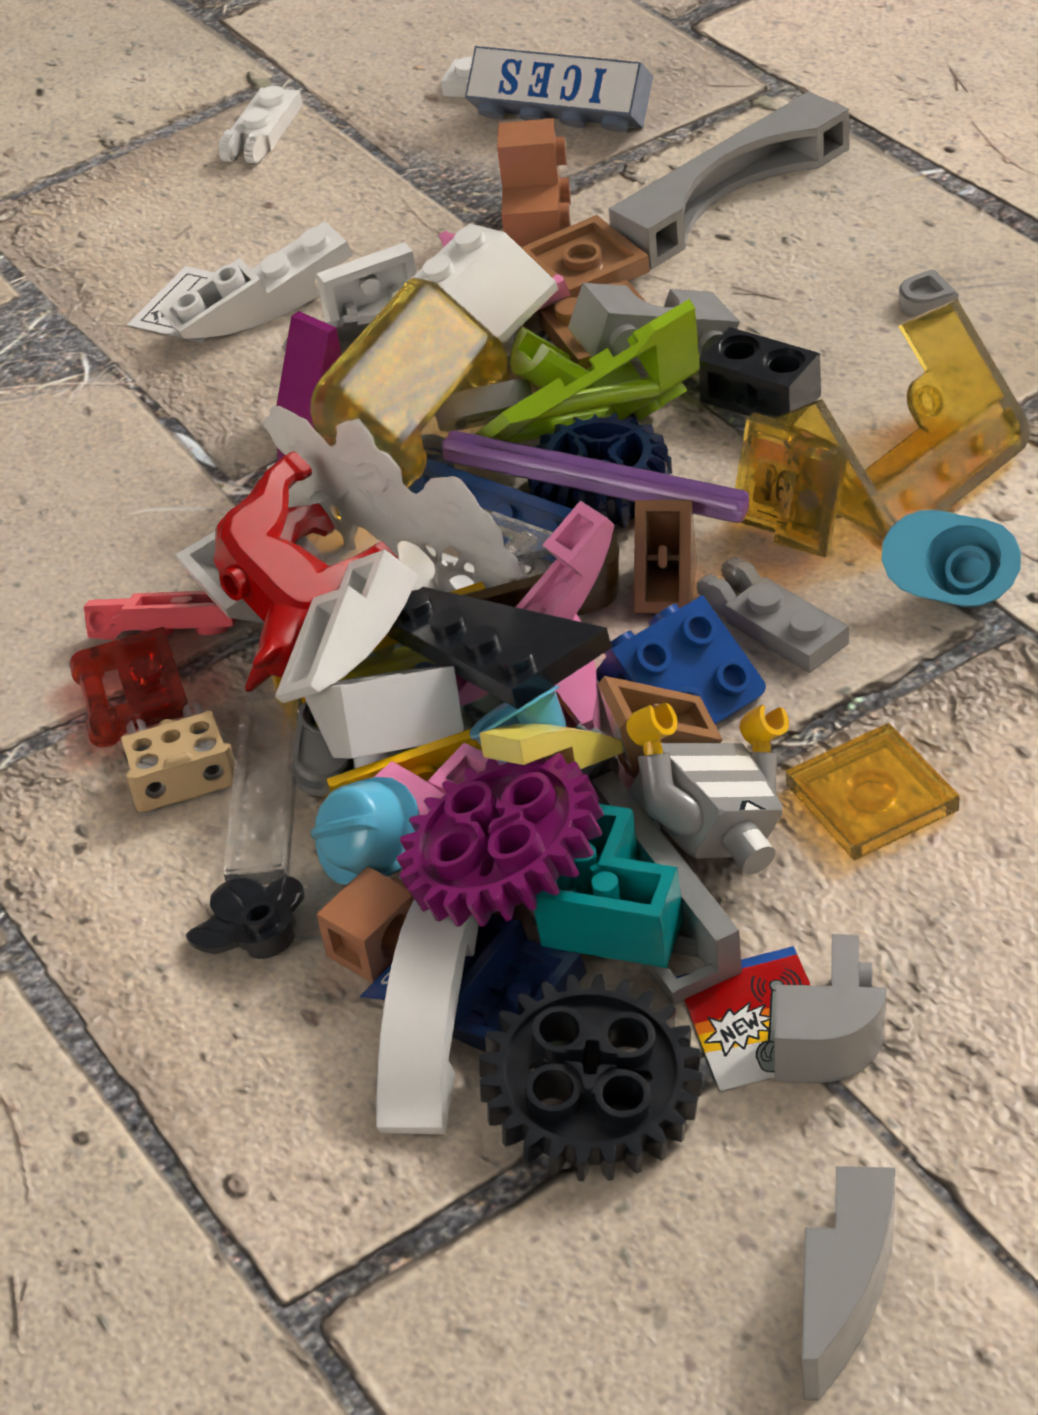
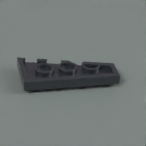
M427 587L411 591L404 608L386 634L442 667L454 666L456 675L516 709L521 708L612 648L606 627Z

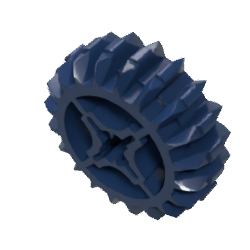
M595 413L592 419L580 420L574 417L571 425L556 424L553 434L540 435V443L535 446L644 470L672 474L671 456H668V448L664 443L663 435L654 433L652 424L639 425L636 417L619 420L616 413H613L609 418H598ZM528 479L531 494L572 509L582 501L607 517L614 525L618 524L623 528H627L630 519H635L634 501Z

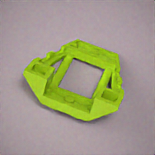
M688 299L637 329L627 338L631 345L628 349L613 357L609 349L606 348L589 359L592 366L586 369L589 372L566 387L559 377L502 412L477 431L475 435L521 443L540 439V435L553 434L556 424L571 425L574 417L580 420L592 419L595 413L598 418H609L613 413H616L619 420H623L634 413L638 422L650 416L667 403L688 391L683 381L699 371L696 311L693 303ZM639 358L649 375L648 377H640L631 362L632 359Z

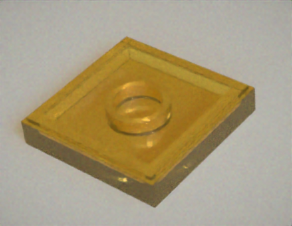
M886 723L786 770V786L854 861L959 811L960 795L890 723Z

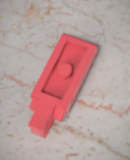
M205 591L133 593L130 598L93 599L84 605L87 637L104 640H115L122 631L141 630V635L146 637L165 636L173 633L174 629L195 628L196 633L200 635H215L226 632L238 620L228 618Z

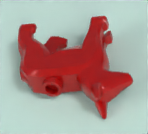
M296 451L283 456L270 467L257 482L248 497L228 511L215 529V554L213 562L220 572L219 581L224 592L235 601L243 599L264 621L258 651L253 659V666L245 684L246 692H252L271 676L282 678L313 598L339 589L349 562L382 550H386L398 559V556L383 541H380L354 557L328 566L296 544L300 537L312 533L325 537L335 529L328 513L319 503L288 508L289 489L297 481H303L310 477L313 472L311 466Z

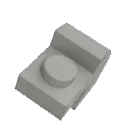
M832 934L831 986L776 985L774 1033L775 1082L827 1083L843 1080L865 1069L879 1054L885 1037L887 988L872 987V963L859 962V935Z

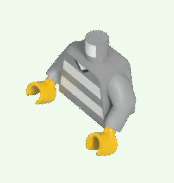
M662 703L656 707L648 705L635 711L627 721V732L634 743L643 746L644 755L638 756L640 771L628 790L634 799L688 855L696 859L733 857L741 869L750 875L756 874L769 866L776 855V850L767 838L781 818L783 805L779 801L776 792L777 754L771 753V741L788 730L789 718L785 709L778 707L765 716V706L761 704L743 716L740 720L739 728L743 738L752 745V752H749L743 743H661L660 739L673 734L677 729V717L671 705L668 703Z

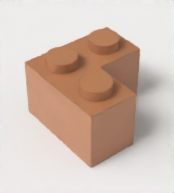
M554 118L498 123L497 151L502 183L501 216L503 232L522 247L571 226L569 177L561 178L559 167L560 165H567L565 136L556 137Z

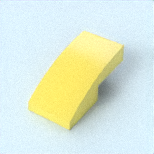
M514 724L479 733L484 758L521 765L544 757L548 760L555 754L560 753L567 764L575 761L580 769L623 753L622 741L596 732L551 724Z

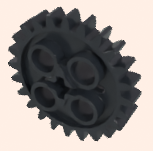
M574 974L568 975L566 991L560 993L550 983L544 981L541 983V1000L538 1002L528 995L519 994L518 1015L505 1010H501L498 1013L499 1031L486 1032V1053L479 1056V1077L482 1078L480 1079L481 1102L488 1103L487 1121L489 1125H502V1144L508 1147L524 1140L523 1162L529 1164L542 1154L549 1156V1175L555 1176L562 1169L565 1162L575 1164L577 1180L583 1182L588 1174L590 1165H600L605 1178L611 1181L614 1179L616 1162L624 1161L637 1174L642 1170L643 1151L648 1152L661 1161L666 1158V1138L682 1142L685 1136L686 1120H695L697 1096H701L703 1073L698 1072L701 1057L700 1049L690 1047L692 1029L689 1025L675 1027L676 1008L673 1005L655 1012V992L653 990H648L637 999L629 997L630 980L624 979L614 992L605 990V981L602 974H596L590 989H582ZM553 1041H563L569 1044L564 1046H556L549 1043ZM628 1046L637 1050L625 1052L617 1048ZM553 1098L564 1101L560 1105H548L541 1102ZM624 1104L634 1109L619 1111L611 1108V1106Z

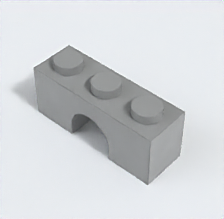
M582 283L568 329L591 357L606 348L609 349L614 357L631 347L627 338L634 331L690 299L696 311L700 358L729 327L738 329L740 321L713 292L670 289L664 307L643 301L624 285ZM638 357L631 360L640 362Z

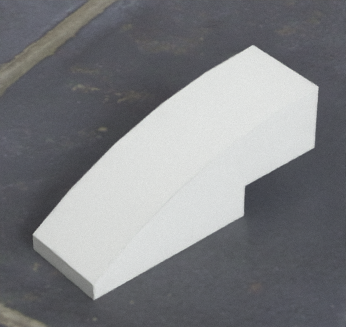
M386 550L349 562L339 589L313 598L275 698L282 703L319 693L342 679L367 658L386 636L401 613L418 578V574Z

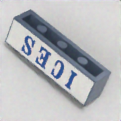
M475 46L465 98L478 109L480 115L488 118L503 119L504 113L519 115L518 117L524 121L554 118L560 119V123L575 128L586 127V122L601 124L602 128L609 131L627 132L628 127H644L653 75L641 62Z

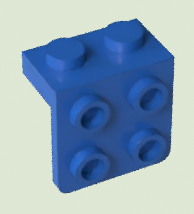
M703 595L681 608L677 604L670 605L648 622L649 627L636 635L630 630L612 640V648L604 653L606 657L596 669L598 682L604 676L700 696L715 725L759 699L766 689V684Z

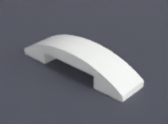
M415 899L406 915L391 965L380 1032L376 1095V1124L380 1134H446L455 1072L449 1062L450 1047L465 956H474L479 926L473 915L461 927H457L450 916L438 922L430 910L423 912Z

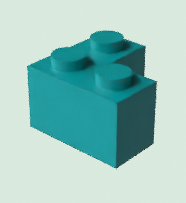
M599 804L604 816L596 820L602 834L597 838L587 840L594 851L593 856L574 859L573 862L580 874L577 877L560 876L555 881L560 890L559 894L555 896L541 891L536 895L537 908L534 911L541 947L667 968L684 919L678 867L639 861L633 810L631 808Z

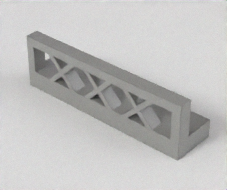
M610 771L592 779L591 784L599 797L597 800L599 804L631 808L633 810L639 861L678 867L684 919L679 931L682 936L677 937L672 953L699 957L705 966L677 979L668 965L667 968L643 964L674 1006L688 997L742 973L739 929L641 805L630 794L615 772Z

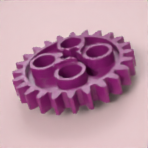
M560 753L555 754L548 760L544 757L525 765L510 762L499 765L497 760L488 758L485 770L478 774L470 766L464 769L465 780L460 784L447 780L443 782L442 785L446 794L441 799L426 797L423 802L429 812L426 815L410 817L409 822L415 832L400 837L399 841L406 851L397 856V861L403 869L399 874L410 894L423 912L430 910L436 921L440 922L447 916H450L457 927H461L473 915L479 926L482 927L487 924L494 911H500L505 921H509L514 913L515 905L523 902L532 911L537 908L536 895L541 891L555 896L560 893L559 887L555 882L560 876L577 877L580 874L573 861L574 859L593 856L594 851L587 840L601 836L602 831L596 820L604 816L597 802L599 797L586 774L583 775L575 761L567 764Z

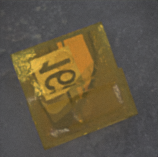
M753 413L746 419L735 484L736 489L745 490L749 494V510L743 522L740 523L775 533L773 543L826 558L830 551L849 452L805 429L765 415Z

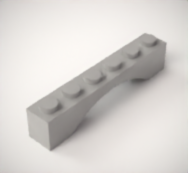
M808 91L608 208L610 226L649 256V268L653 269L686 249L688 236L696 221L710 206L724 196L745 185L771 176L794 171L818 169L848 151L849 109Z

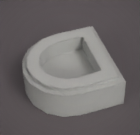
M934 269L904 280L899 287V307L907 315L928 318L958 309L959 294Z

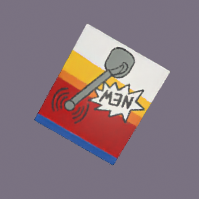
M794 946L741 959L742 973L684 999L720 1092L775 1077L776 985L811 986ZM687 974L676 976V978L678 979Z

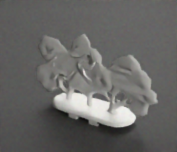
M273 406L270 409L271 415L265 417L263 424L277 448L285 455L296 451L311 466L313 471L310 477L303 481H297L289 489L288 508L319 503L328 513L335 527L331 534L325 537L320 535L313 543L322 553L323 559L328 566L354 557L374 544L383 541L398 556L402 563L418 574L412 591L427 587L451 592L481 581L485 588L509 583V580L523 577L517 557L504 547L502 530L495 523L492 516L479 506L476 498L461 479L454 476L431 478L425 484L424 489L415 494L402 483L400 467L388 453L378 450L374 443L373 435L360 419L347 420L337 425L336 444L330 446L314 430L307 419L281 406ZM273 463V464L267 466V470H268L270 467H272L275 463ZM332 505L338 509L341 521L331 510ZM449 546L454 547L459 551L460 557L459 559L443 553V550Z

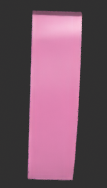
M580 501L543 544L557 559L516 607L572 620L587 598L603 566L611 543L614 524L607 517ZM455 674L460 707L490 694Z

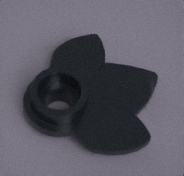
M284 876L266 887L255 879L245 877L226 881L219 885L210 895V907L214 915L207 921L190 929L186 933V938L192 947L205 953L219 954L240 947L243 950H247L249 956L255 959H266L276 956L285 951L294 941L295 933L293 929L296 920L293 912L304 900L305 892L303 885L292 876Z

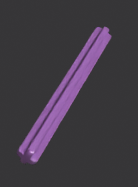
M456 430L450 431L442 443V448L444 449L443 458L450 463L634 502L635 500H692L693 514L733 523L743 522L749 510V494L741 489Z

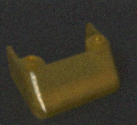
M416 277L411 278L317 383L311 399V416L315 431L330 446L336 444V426L347 420L360 419L373 435L374 443L378 450L388 453L400 467L402 483L409 488L414 480L421 477L427 462V455L423 449L420 432L448 398L455 392L509 381L507 371L508 359L503 344L497 336L439 284ZM335 507L337 518L341 519L340 513Z
M958 299L911 318L898 326L925 371L910 383L906 396L909 412L919 428L868 468H863L823 399L775 417L765 424L768 430L787 437L803 456L814 476L820 494L835 502L834 504L821 496L825 509L883 539L887 536L890 528L906 515L920 510L946 512L1026 447L1029 440V424L1024 412ZM771 435L774 441L787 444L781 438Z

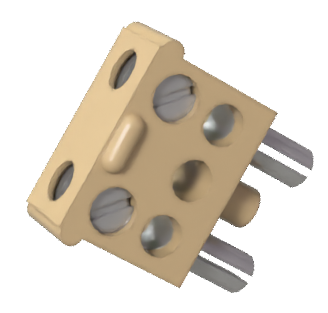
M192 702L195 711L194 716H192L189 704H187L182 711L184 719L177 721L164 719L157 727L147 729L146 723L143 720L136 719L140 732L135 731L132 720L127 724L128 735L121 737L131 770L127 772L126 778L138 812H147L173 803L198 798L203 794L233 786L239 782L240 779L231 745L223 743L212 710L203 712L200 704Z

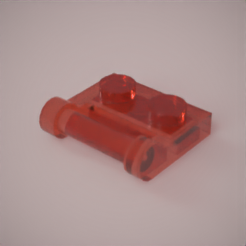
M164 626L80 650L70 658L69 668L71 676L81 687L89 715L86 721V730L89 740L93 745L104 748L116 744L121 740L123 734L127 733L126 727L131 720L135 730H138L139 727L136 719L143 720L148 727L159 724L164 719H176L183 716L182 711L185 705L188 704V700ZM117 669L127 703L110 707L102 678L105 672Z

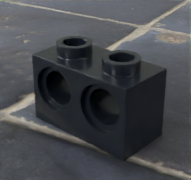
M729 327L699 358L701 402L792 429L821 396L820 353Z

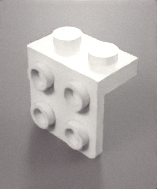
M406 242L316 273L325 322L340 320L345 315L357 314L358 317L381 314L389 308L415 305L407 282L416 274L413 251Z

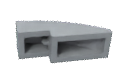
M836 1166L835 1228L805 1227L802 1335L804 1400L819 1401L844 1370L866 1333L883 1292L893 1248L895 1168Z

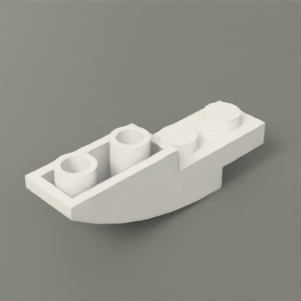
M324 221L318 226L306 230L298 239L280 251L268 255L260 264L252 269L240 258L229 265L219 268L213 276L193 289L179 294L173 302L160 309V311L183 339L216 337L252 329L297 310L319 297L320 292L314 282L317 280L316 273L340 265L352 257L353 254L347 241Z

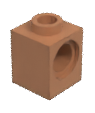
M366 867L316 914L326 956L373 983L392 963L404 920L414 901L404 882L398 878L390 879L376 870Z

